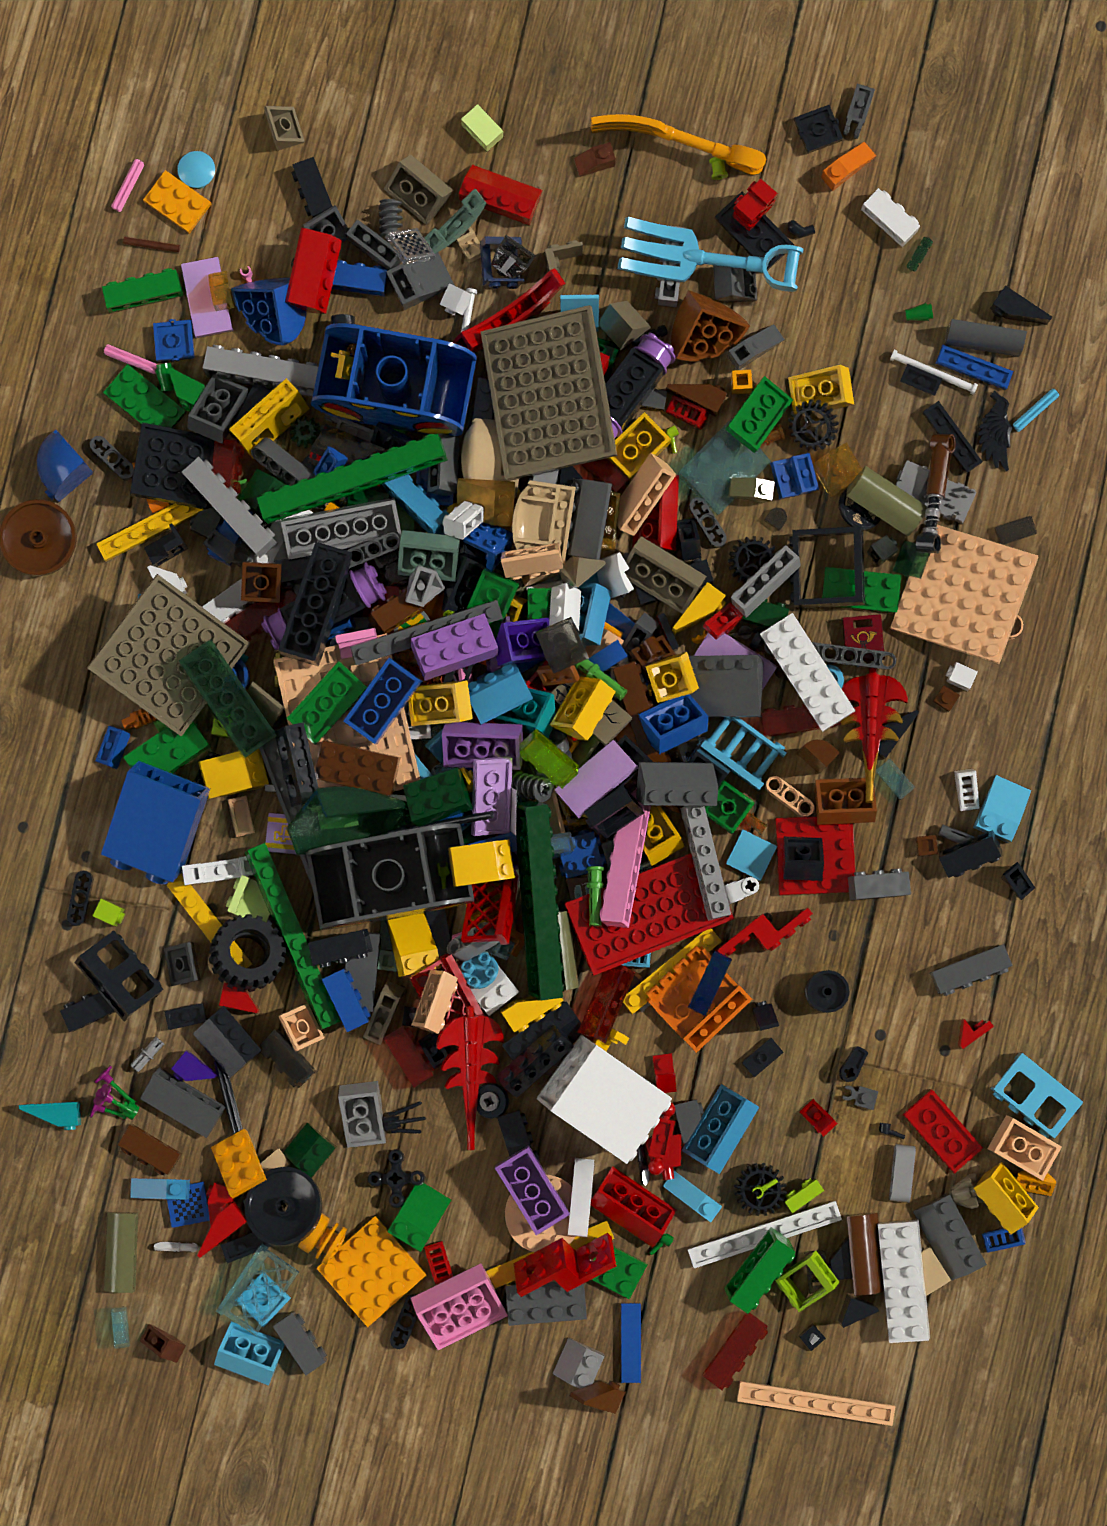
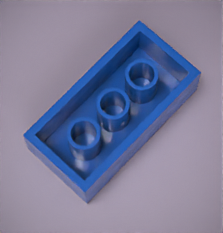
M388 658L346 716L344 722L372 743L378 744L422 680L392 658Z

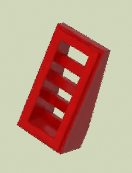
M673 395L665 411L667 414L700 430L709 416L707 409ZM677 403H680L677 412H674ZM687 406V408H686L684 414L681 415V413H682L684 407ZM693 409L694 412H693L691 418H688V416H689L691 410Z
M443 1241L425 1246V1253L435 1285L454 1277ZM441 1248V1252L430 1254V1251ZM440 1256H443L444 1258L436 1262H433L432 1260ZM445 1263L446 1267L435 1270V1266ZM448 1272V1275L439 1278L437 1276L439 1273Z

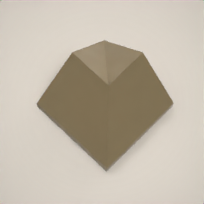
M572 556L563 564V569H560L559 573L563 584L567 583L578 588L607 563L604 560Z

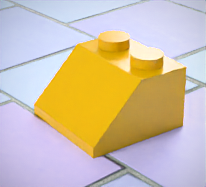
M687 652L673 655L645 666L657 703L691 694L699 688Z

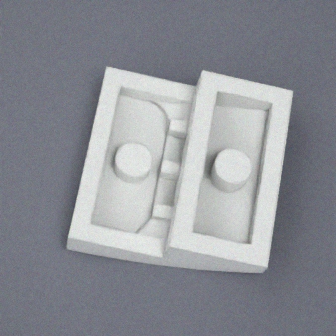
M620 552L599 559L607 563L597 571L600 585L612 591L610 599L629 593L634 589L624 573L629 567Z

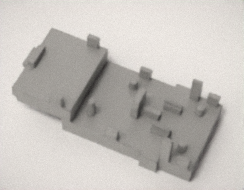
M907 460L903 470H900L896 486L927 506L929 504L928 497L926 496L929 469L924 465L922 467ZM947 479L945 498L940 500L942 505L939 507L942 518L946 520L951 519L963 524L976 495V490L968 489L969 487L964 484L954 483Z

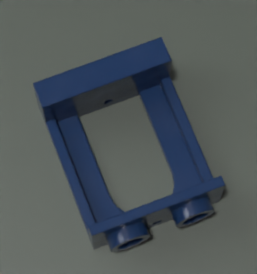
M485 236L480 241L483 286H489L490 289H498L501 286H507L508 289H517L524 282V279H520V272L516 273V271L520 270V265L517 266V263L519 264L518 248L519 244L522 245L521 237H510L507 240L508 237L505 239V237ZM490 249L507 250L508 256L517 261L509 269L511 270L509 273L510 278H493Z

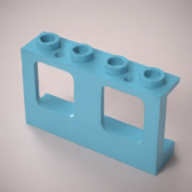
M1018 1053L1014 1058L1015 1061L998 1083L991 1087V1090L994 1091L992 1095L1001 1102L1005 1100L1009 1103L1008 1108L1014 1113L1018 1114L1020 1112L1025 1116L1023 1120L1030 1126L1035 1124L1040 1128L1038 1132L1046 1138L1051 1137L1055 1139L1082 1105L1083 1101L1026 1055ZM1019 1071L1035 1083L1034 1089L1021 1104H1017L1004 1093L1006 1085ZM1048 1096L1053 1097L1066 1109L1052 1129H1048L1034 1117L1035 1112Z

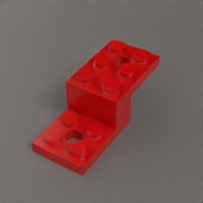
M809 908L804 909L778 931L765 915L761 914L718 948L716 953L720 957L723 955L728 957L736 951L735 946L738 943L743 945L751 939L749 934L754 937L764 951L768 949L773 951L781 944L779 940L783 937L788 939L796 932L794 928L798 925L803 927L811 920L809 916L813 913Z
M606 1233L576 1250L563 1238H560L513 1263L517 1294L523 1297L553 1280L568 1292L616 1267L612 1237Z

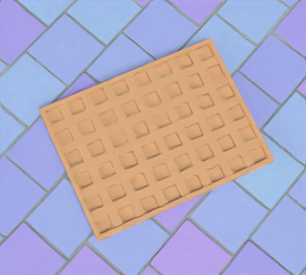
M339 645L325 648L319 667L288 657L274 659L286 716L288 717L338 661L368 687L387 659H393L392 654L355 665L353 657L341 659ZM359 698L316 745L308 739L315 772L322 740L401 757L393 791L404 789L403 785L421 780L404 707L378 744L372 743L344 722V719ZM317 779L321 799L306 802L308 811L380 795V793Z

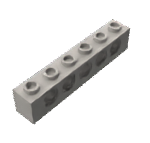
M684 806L680 810L707 919L711 921L731 915L705 806Z

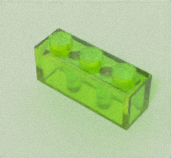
M537 729L520 743V756L525 761H530L539 773H544L552 784L558 785L563 789L578 775L579 765Z

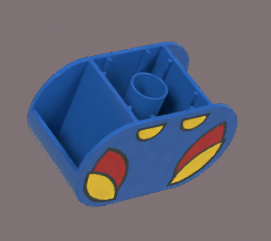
M331 324L325 329L311 405L325 414L353 422L375 426L378 422H381L393 429L419 434L436 435L443 433L450 436H459L463 433L477 356L463 346L444 340L356 324ZM347 351L350 352V356L354 357L350 380L335 377L339 358L332 357L331 352Z

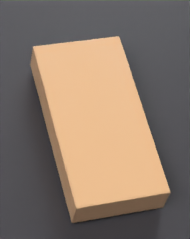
M247 796L229 799L228 804L236 838L254 834L255 830Z

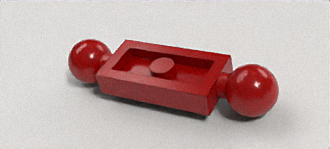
M671 1103L666 1112L662 1113V1118H659L658 1125L653 1129L648 1156L654 1157V1160L648 1165V1170L653 1175L661 1174L664 1169L661 1160H668L675 1121L669 1120L675 1113L673 1103Z

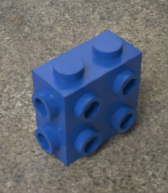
M589 829L578 832V836L571 837L568 834L559 837L560 841H556L557 846L554 847L557 858H561L562 865H559L561 875L566 876V879L588 874L586 867H603L606 864L604 853L600 854L598 846H601L599 835H594V831L589 832Z

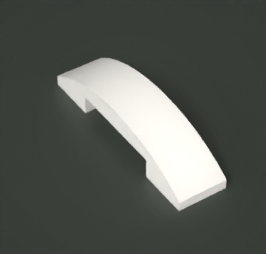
M246 856L230 860L181 866L184 885L241 878L242 875L246 877L253 875Z
M575 1158L568 1236L587 1237L594 1172V1160Z

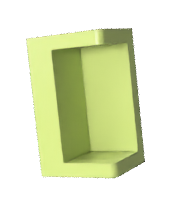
M478 104L461 119L462 126L486 151H489L503 138V130Z

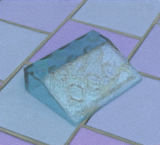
M732 418L678 472L679 478L697 496L703 498L717 515L735 499L728 497L730 478H756L771 462L760 448L753 453L725 430Z

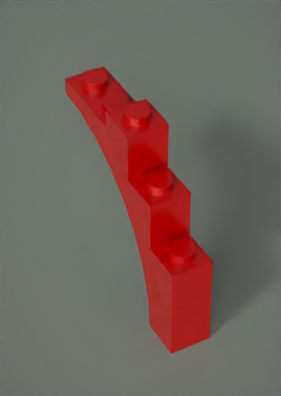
M555 268L550 270L518 299L483 322L462 331L452 343L463 346L473 353L482 350L481 331L522 322L527 318L540 314L566 283Z

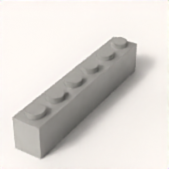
M200 457L196 458L182 473L255 554L261 558L277 543L273 539L276 535L268 527L264 529L261 526L263 521L256 513L253 516L248 511L250 507L244 500L240 502L236 498L237 492L231 486L227 488L223 484L226 480L219 473L215 475L211 471L214 467L206 459L202 461Z

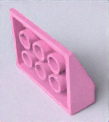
M482 1264L472 1267L411 1298L416 1315L437 1350L508 1316Z

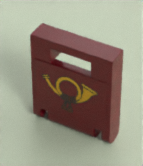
M881 614L842 618L844 646L884 651ZM870 619L871 627L853 628V620ZM852 651L845 652L846 661H851L850 655H853V659L855 658V654ZM867 653L863 656V661H874V657L872 654Z

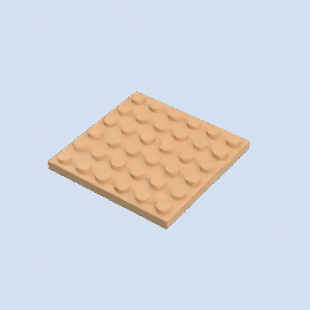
M937 525L938 529L936 530L941 538V549L939 553L917 554L890 629L1000 664L1039 557L1035 554Z

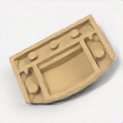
M474 418L473 424L465 434L462 445L461 465L464 479L507 481L504 476L495 420ZM519 478L508 480L515 482V498L517 497Z
M530 480L526 488L521 492L514 509L512 534L516 549L559 543L562 562L565 564L576 487Z

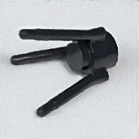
M419 1101L399 1110L388 1112V1116H383L385 1131L420 1134L421 1130L400 1128L401 1124L423 1121L426 1117L400 1120V1116L396 1115L421 1105L422 1102Z

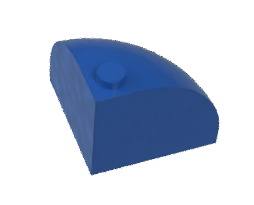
M290 278L259 280L231 288L238 311H242L247 319L245 323L255 333L265 337L264 340L284 346L295 340L300 334L307 312L285 302Z
M56 429L42 442L37 454L38 474L42 483L47 488L44 492L51 500L55 498L60 502L92 475L93 471Z

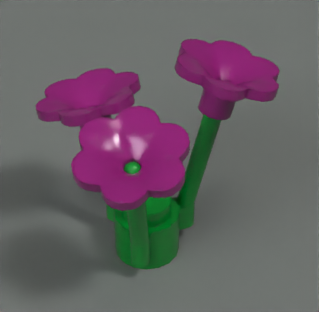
M109 1065L94 1081L98 1083L104 1080L107 1084H103L97 1090L90 1117L92 1118L98 1111L114 1114L123 1119L127 1117L132 1120L136 1116L139 1106L135 1104L136 1101L130 1098L113 1081V1078L109 1075L112 1066ZM111 1086L127 1101L120 1103L113 1099V1096L110 1095ZM103 1103L115 1104L120 1107V1112L106 1108Z

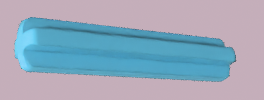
M1051 389L1012 425L1014 429L1020 432L1059 397V393L1055 389Z

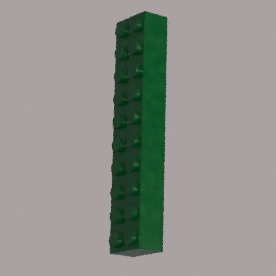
M529 801L516 803V843L528 994L543 1001L563 998L565 985L561 977L563 972V964L560 961L562 947L558 939V934H560V925L557 923L559 908L555 900L557 887L554 884L556 869L552 861V857H554V848L551 846L553 831L549 823L551 809L548 807V804Z

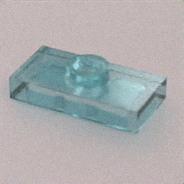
M888 759L876 770L879 777L899 800L915 788L891 759Z

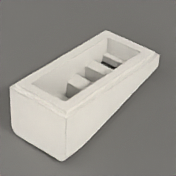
M974 769L954 771L960 811L980 809L976 771ZM970 776V779L962 780V777ZM971 784V787L963 788L962 785ZM972 792L973 795L963 796V793ZM964 800H974V803L964 804Z

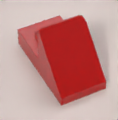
M730 602L706 621L703 628L717 640L724 633L728 635L744 615Z
M962 1019L958 1047L964 1049L994 1027L990 1020L984 1022L982 1019L974 1025L975 1029L972 1030L967 1021Z
M672 1053L653 1055L656 1087L664 1093L677 1092Z
M814 1099L800 1111L801 1115L823 1137L838 1124Z

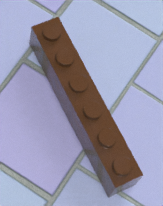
M630 660L612 666L616 682L628 690L622 701L626 712L632 717L630 724L638 748L653 762H671L669 754H665V752L658 754L648 742L638 717L640 713L654 707L651 699L647 700L646 697L648 688L646 682L641 681L640 675L643 673L640 664Z

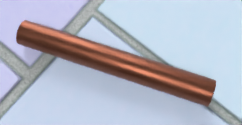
M124 237L123 244L180 252V245L131 237Z

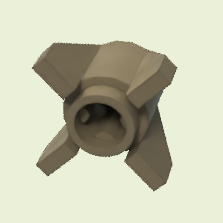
M976 1173L967 1175L956 1185H953L952 1190L949 1191L950 1196L957 1205L972 1209L977 1208L979 1203L984 1202L977 1196L974 1190L978 1183Z

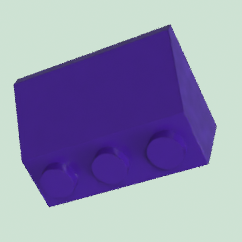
M549 618L502 623L496 639L498 666L540 661L556 656L555 643L548 641Z

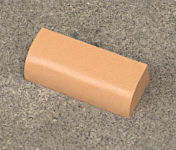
M652 453L649 454L609 513V516L621 531L633 536L637 533L676 476V473L667 463Z

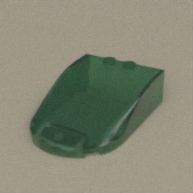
M348 786L318 788L314 791L286 829L296 855L306 854L309 850L327 845L386 835L388 830L411 824L412 821L407 801L361 788Z

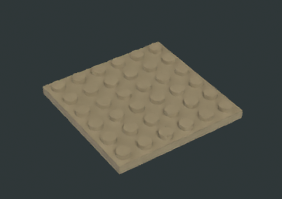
M156 574L87 668L182 736L251 643L160 575Z

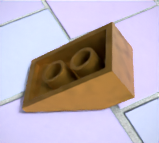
M458 478L457 507L464 501L470 502L473 505H480L483 507L484 523L512 526L515 482Z

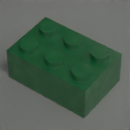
M458 768L403 785L411 821L418 827L473 810L465 777Z

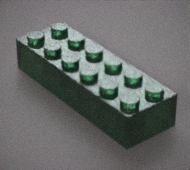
M211 639L177 660L179 666L243 758L277 736Z

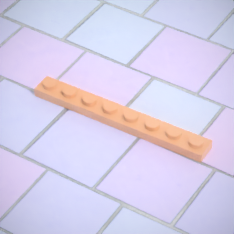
M745 1381L739 1382L738 1402L893 1426L895 1405Z

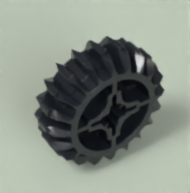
M811 399L808 403L803 401L802 406L797 405L795 407L796 411L793 410L791 412L793 417L789 418L788 421L793 424L789 425L788 429H793L790 436H796L794 442L800 441L801 448L806 445V450L808 451L811 448L814 451H817L819 448L823 450L826 448V445L832 444L831 440L836 439L834 433H838L839 429L834 426L839 425V421H834L837 414H831L834 410L832 407L826 409L828 403H824L821 406V400H817L815 403ZM812 411L818 412L823 418H818ZM805 414V425L801 427V418ZM820 422V424H818L817 427L807 428L808 426L811 425V423H812V424H814V423L817 424V423ZM826 423L827 431L825 436L823 437L822 426ZM804 433H810L816 440L807 437Z
M756 536L752 537V542H750L748 537H745V544L742 540H739L738 545L740 547L737 545L732 547L735 552L729 553V556L733 558L728 559V563L734 565L729 567V571L736 570L732 577L734 578L739 575L738 583L742 579L746 580V583L751 577L744 572L754 570L757 573L762 567L761 561L766 556H768L769 561L773 558L775 553H772V551L775 550V546L768 548L769 540L763 544V537H760L759 542L756 541ZM748 548H759L763 550V552L755 554ZM743 551L745 554L744 556L746 558V563H744L743 566L740 567L738 563L739 554ZM749 558H752L753 560L759 558V560H758L757 563H756V564H758V566L755 565L754 563L748 565V564L750 563V561H751V559H749Z
M754 1163L755 1170L747 1166L746 1168L749 1171L747 1174L743 1170L740 1172L744 1178H736L741 1184L734 1185L735 1188L740 1189V1191L734 1193L735 1196L741 1195L737 1202H745L741 1208L744 1210L749 1206V1214L756 1209V1216H759L760 1210H762L764 1216H767L766 1209L774 1213L772 1206L775 1205L779 1209L781 1206L777 1201H785V1199L780 1197V1194H787L786 1191L781 1190L782 1187L787 1186L786 1183L779 1182L784 1177H776L779 1170L776 1169L772 1173V1165H769L768 1169L765 1170V1163L761 1164V1169L758 1168L757 1163ZM759 1173L758 1181L755 1184L746 1185L747 1180L751 1176ZM765 1174L771 1176L772 1179L776 1178L778 1181L776 1188L770 1187L768 1188L770 1191H765L761 1198H756V1205L748 1201L745 1190L752 1192L753 1189L751 1188L761 1183L763 1186L765 1184ZM756 1190L753 1191L755 1193V1196L757 1197L759 1195V1192ZM775 1194L772 1201L762 1205L765 1195Z

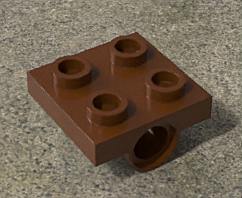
M663 635L657 638L654 636L649 637L639 647L630 652L635 663L640 664L642 673L650 684L645 666L676 655Z

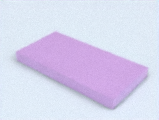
M215 257L181 264L195 338L233 331L219 258Z
M707 633L694 656L759 654L725 633L717 640ZM759 655L764 661L763 690L777 666Z
M612 740L555 789V792L574 814L580 818L585 814L584 811L598 803L638 767L621 747Z
M511 757L474 759L472 814L493 811L494 818L472 822L471 835L473 836L510 833Z

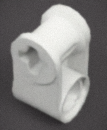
M748 877L724 885L728 903L737 902L744 899V897L756 893L759 889L757 879ZM748 880L751 883H755L753 891L745 888Z

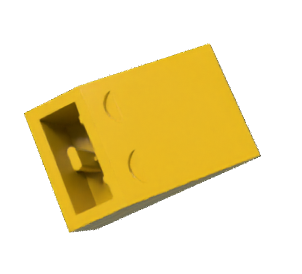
M535 997L516 998L500 1008V1011L514 1032L518 1030L520 1033L529 1027L528 1023L535 1020L537 1022L545 1017L544 1013L548 1010L554 1011L558 1009L564 1000L556 998L541 1001Z

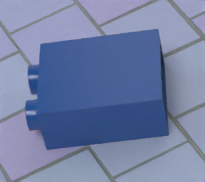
M138 761L127 772L101 855L111 858V865L118 869L131 870L134 867L147 872L146 878L154 883L167 884L168 881L174 882L182 872L181 866L186 864L210 788Z

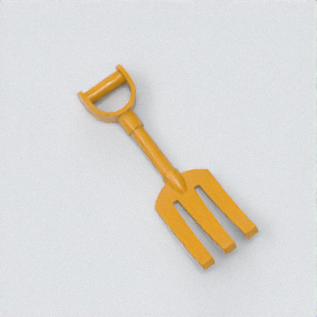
M624 114L591 117L590 127L592 133L634 131L660 137L668 141L673 140L710 153L714 157L725 160L729 166L750 175L761 173L766 163V157L761 151L742 145L733 144L729 147L680 131L655 119Z

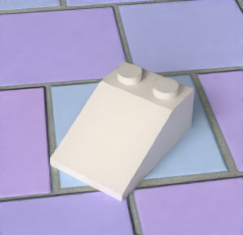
M499 966L498 975L493 983L481 989L470 988L477 1002L488 1016L492 1015L519 993L518 989Z

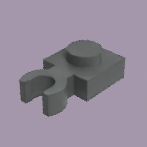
M846 1085L844 1087L851 1091L848 1097L842 1095L844 1100L855 1099L854 1105L874 1110L878 1091L861 1086L858 1087V1091H855L852 1086Z

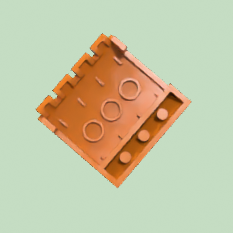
M695 946L686 954L689 957L688 960L683 957L673 967L675 971L673 974L670 971L667 972L658 981L661 984L659 987L655 984L645 993L648 996L646 1001L696 1053L753 1000L702 946L700 948Z

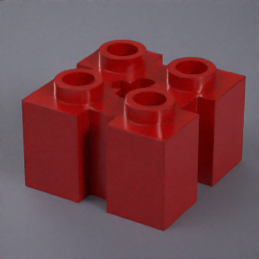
M761 178L757 183L753 181L750 184L746 195H740L733 207V210H735L733 218L748 231L772 208L778 194Z

